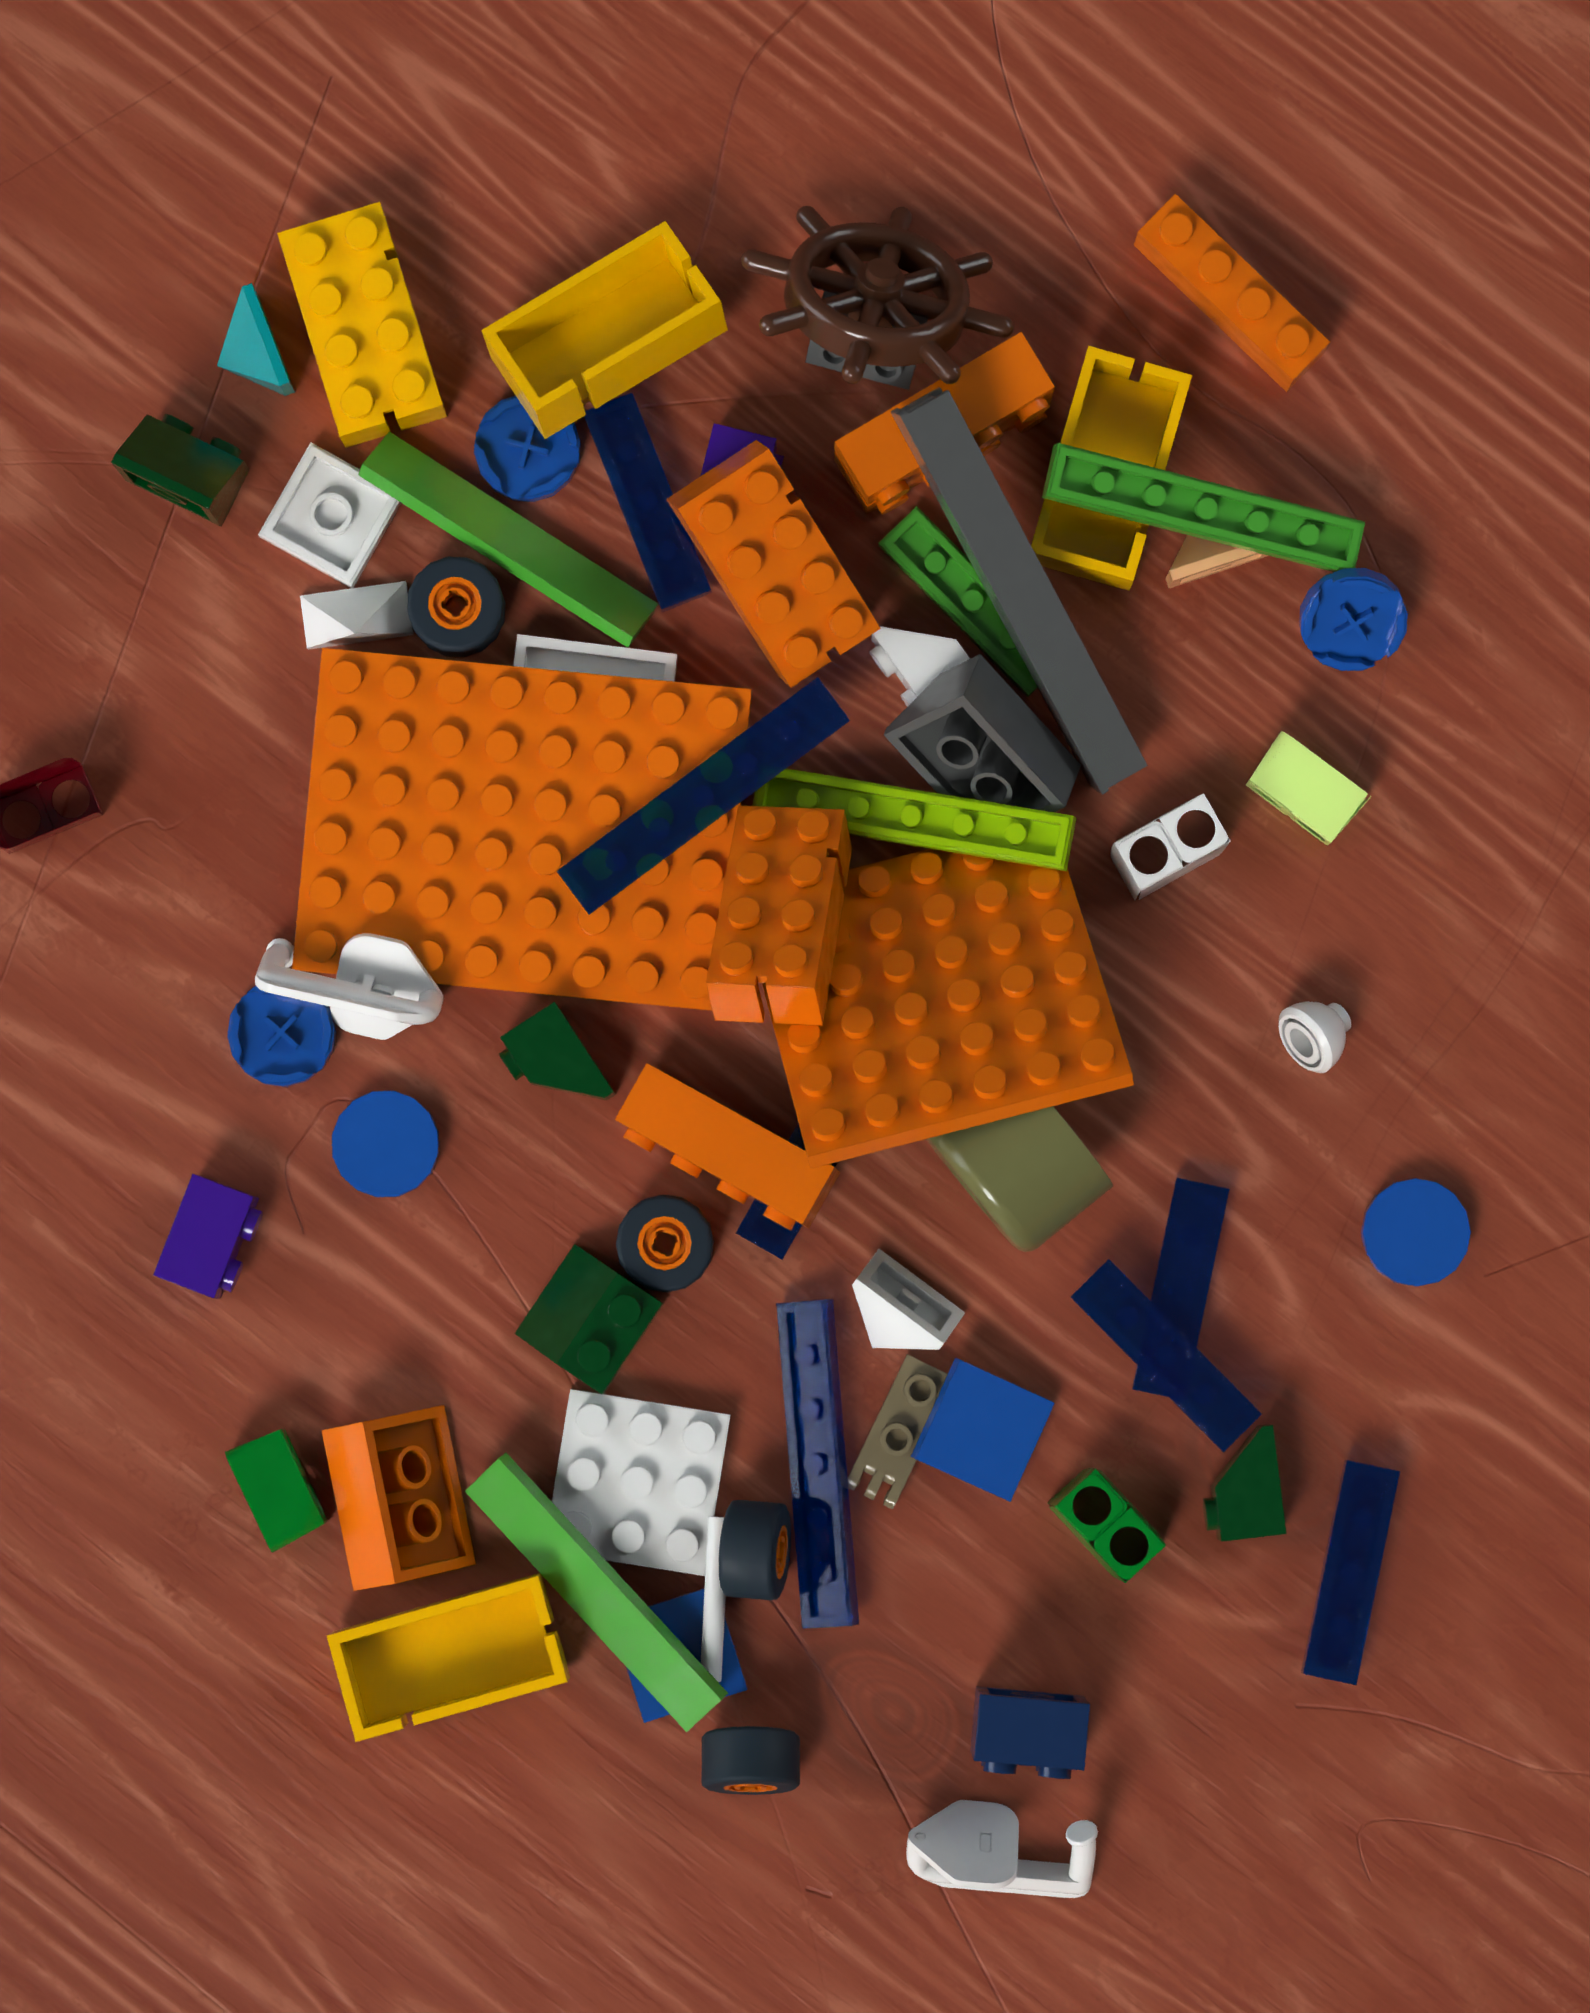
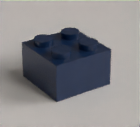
M976 1686L970 1749L973 1760L981 1761L983 1771L1016 1774L1017 1765L1036 1766L1035 1770L1038 1771V1776L1071 1779L1072 1770H1085L1090 1703L1082 1695Z

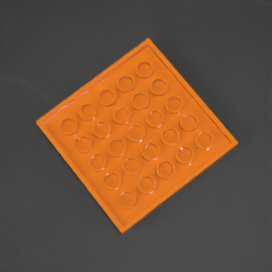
M926 849L849 869L846 887H843L844 901L823 1025L774 1023L766 983H762L811 1169L1134 1085L1130 1064L1068 868L1067 871L936 849Z

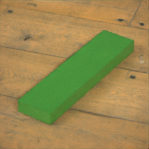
M916 506L879 542L878 546L1028 698L1038 687L969 558Z

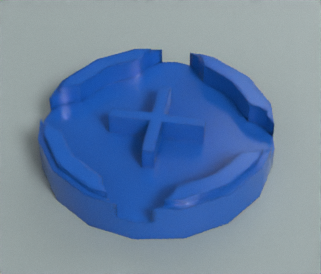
M513 396L501 400L485 413L476 433L474 455L481 476L494 491L513 501L536 502L554 496L570 483L579 465L581 442L574 422L544 439L518 398Z
M1344 568L1325 575L1308 590L1300 606L1299 627L1305 645L1323 665L1340 671H1362L1375 666V661L1381 660L1385 655L1388 658L1398 650L1407 632L1408 613L1399 588L1385 575L1367 568Z
M255 986L241 998L230 1014L227 1037L232 1056L245 1073L263 1084L288 1087L308 1081L324 1068L334 1051L337 1030L329 1006L267 993Z
M373 1091L353 1100L339 1115L332 1133V1157L341 1176L356 1190L374 1197H400L417 1189L432 1174L439 1154V1131L430 1112L416 1099L396 1091Z
M1417 1178L1393 1183L1376 1194L1364 1212L1361 1228L1363 1247H1365L1366 1255L1377 1272L1394 1283L1415 1287L1437 1283L1454 1272L1467 1253L1471 1234L1467 1212L1456 1195L1437 1182Z

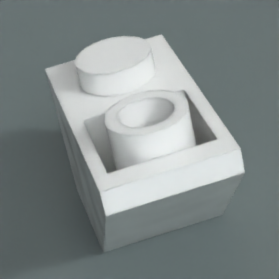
M880 627L881 629L872 634L871 640L876 647L869 651L884 675L888 678L895 673L907 689L900 695L907 707L941 673L970 659L956 639L887 627Z

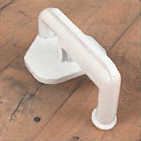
M371 933L355 935L346 942L341 952L336 979L290 969L289 967L293 963L294 946L283 938L273 939L268 944L255 975V985L259 990L329 1006L333 1020L341 1029L349 1033L380 1040L391 1038L411 1025L432 1022L439 1015L443 1004L441 990L406 942Z
M959 1800L909 1831L906 1857L908 1866L915 1875L941 1887L1078 1898L1089 1892L1092 1884L1098 1829L1093 1822L1088 1820L1076 1821L1068 1827L1066 1839L1072 1845L1070 1864L1019 1860V1820L1016 1814L1007 1806L999 1803Z

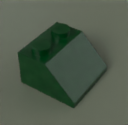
M147 414L115 453L111 463L125 481L222 527L249 472V468L244 460L239 459L242 451L217 437H213L210 444L192 436L191 433L194 428L172 415L164 414L160 421Z
M574 1244L514 1334L600 1394H605L664 1303Z

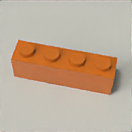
M1174 194L1138 231L1134 246L1286 392L1324 355L1330 341L1178 195Z
M646 1063L615 1118L617 1122L627 1127L623 1138L650 1153L656 1144L674 1153L669 1162L670 1164L697 1179L702 1170L717 1177L721 1181L716 1189L743 1205L749 1196L767 1205L763 1216L790 1231L796 1222L808 1229L810 1228L841 1173L830 1164L811 1169L805 1150Z

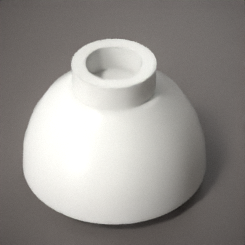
M1305 1001L1293 1004L1282 1010L1279 1016L1280 1038L1287 1052L1299 1065L1315 1073H1325L1337 1063L1346 1044V1032L1351 1028V1019L1341 1005L1330 1003L1326 1006L1319 1002Z

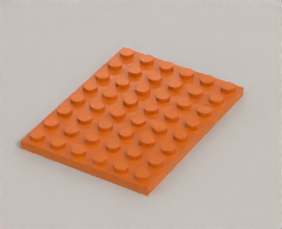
M322 648L292 969L337 974L341 952L346 942L355 935L371 933L406 942L436 984L713 1011L706 979L738 805H741L752 689Z

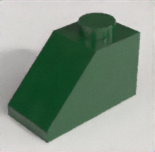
M555 1002L500 1037L507 1048L500 1052L499 1056L515 1080L525 1075L528 1081L535 1086L602 1100H608L616 1095Z
M1270 1424L1257 1425L1210 1485L1212 1497L1203 1498L1206 1530H1216L1217 1540L1221 1542L1287 1534L1274 1428Z

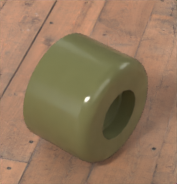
M1054 1106L926 1139L992 1223L1020 1251L1030 1252L1039 1248L1113 1187L1105 1171Z

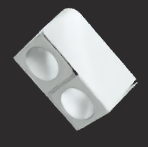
M1203 793L1118 839L1111 848V859L1134 900H1136L1139 893L1140 900L1219 856L1231 841ZM1191 810L1206 812L1211 816L1215 824L1213 839L1209 844L1201 848H1192L1185 845L1177 834L1179 819L1183 814ZM1141 837H1156L1167 848V863L1157 873H1141L1133 867L1130 861V849L1134 842ZM1182 860L1190 864L1183 867Z

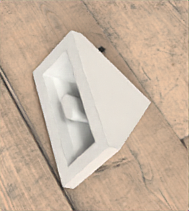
M406 581L300 596L308 650L414 635L413 626L407 612L408 588Z
M880 1249L877 1250L852 1284L872 1348L939 1350L965 1314L964 1311Z

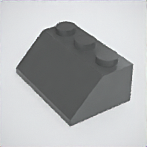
M981 654L941 673L884 732V736L939 794L1056 812L1066 807L1081 764Z

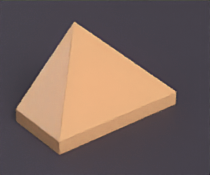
M1187 535L1165 579L1168 588H1173L1267 557L1268 555Z

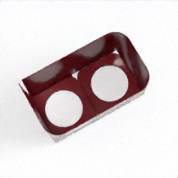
M63 758L0 784L1 849L11 854L103 815L83 764L73 758ZM68 780L82 783L90 795L87 810L82 815L74 818L61 816L55 810L52 803V796L56 787ZM17 801H27L33 804L40 814L38 830L32 836L23 839L11 836L3 826V814L6 808Z

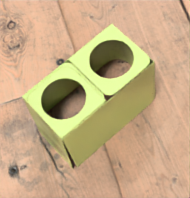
M1283 731L1279 733L1246 783L1247 787L1283 814L1288 815L1294 822L1326 845H1329L1370 799V797L1365 799L1368 795L1367 792Z

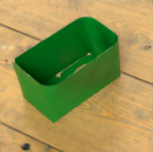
M285 1429L277 1430L225 1451L228 1463L272 1553L329 1522Z
M1097 1468L1082 1470L1047 1503L1054 1505L1049 1508L1113 1577L1124 1583L1130 1580L1166 1546L1156 1529L1109 1478ZM1085 1487H1099L1108 1494L1111 1500L1110 1514L1100 1524H1084L1074 1514V1497ZM1135 1527L1141 1530L1147 1537L1149 1544L1148 1553L1136 1565L1127 1566L1120 1564L1111 1554V1538L1121 1528ZM1095 1540L1094 1548L1090 1545V1541Z

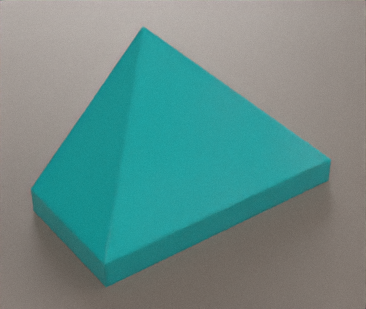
M250 283L241 288L217 366L287 396L295 393L259 296L253 284Z

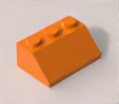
M444 1405L321 1430L353 1591L397 1584L476 1565Z

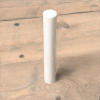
M708 1516L701 1664L718 1682H721L726 1595H724L719 1580V1545L724 1517Z

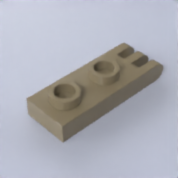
M908 1354L906 1355L844 1487L854 1491L861 1481L863 1472L872 1475L863 1496L874 1500L882 1481L892 1486L884 1497L883 1505L893 1510L917 1461L911 1457V1454L944 1384L947 1373Z

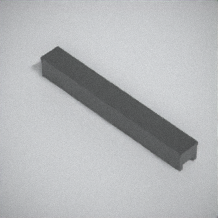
M938 387L901 409L896 408L890 412L1075 759L1081 764L1080 768L1090 787L1103 795L1109 791L1108 788L1148 765L953 397L948 390L943 392Z

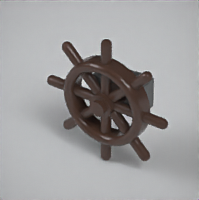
M803 206L797 211L796 219L810 237L797 248L792 259L757 250H748L741 258L742 266L746 270L786 281L784 300L787 309L762 317L759 323L760 331L766 336H775L800 329L810 339L805 363L842 372L843 379L850 384L858 383L862 378L909 390L916 365L926 363L944 383L954 384L959 380L961 370L946 352L957 343L964 328L1000 338L1010 336L1014 330V324L1010 318L969 307L970 290L966 279L990 271L993 266L991 256L988 253L979 252L954 260L946 251L932 241L909 231L912 214L905 207H898L893 210L888 225L859 222L830 226L813 207ZM836 264L843 273L825 268ZM900 269L908 272V274H903ZM815 289L824 291L822 299L816 293ZM932 289L938 298L919 293Z

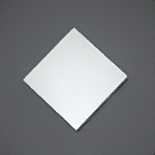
M310 442L258 535L263 540L344 585L354 588L399 509L401 502L358 475L360 469Z

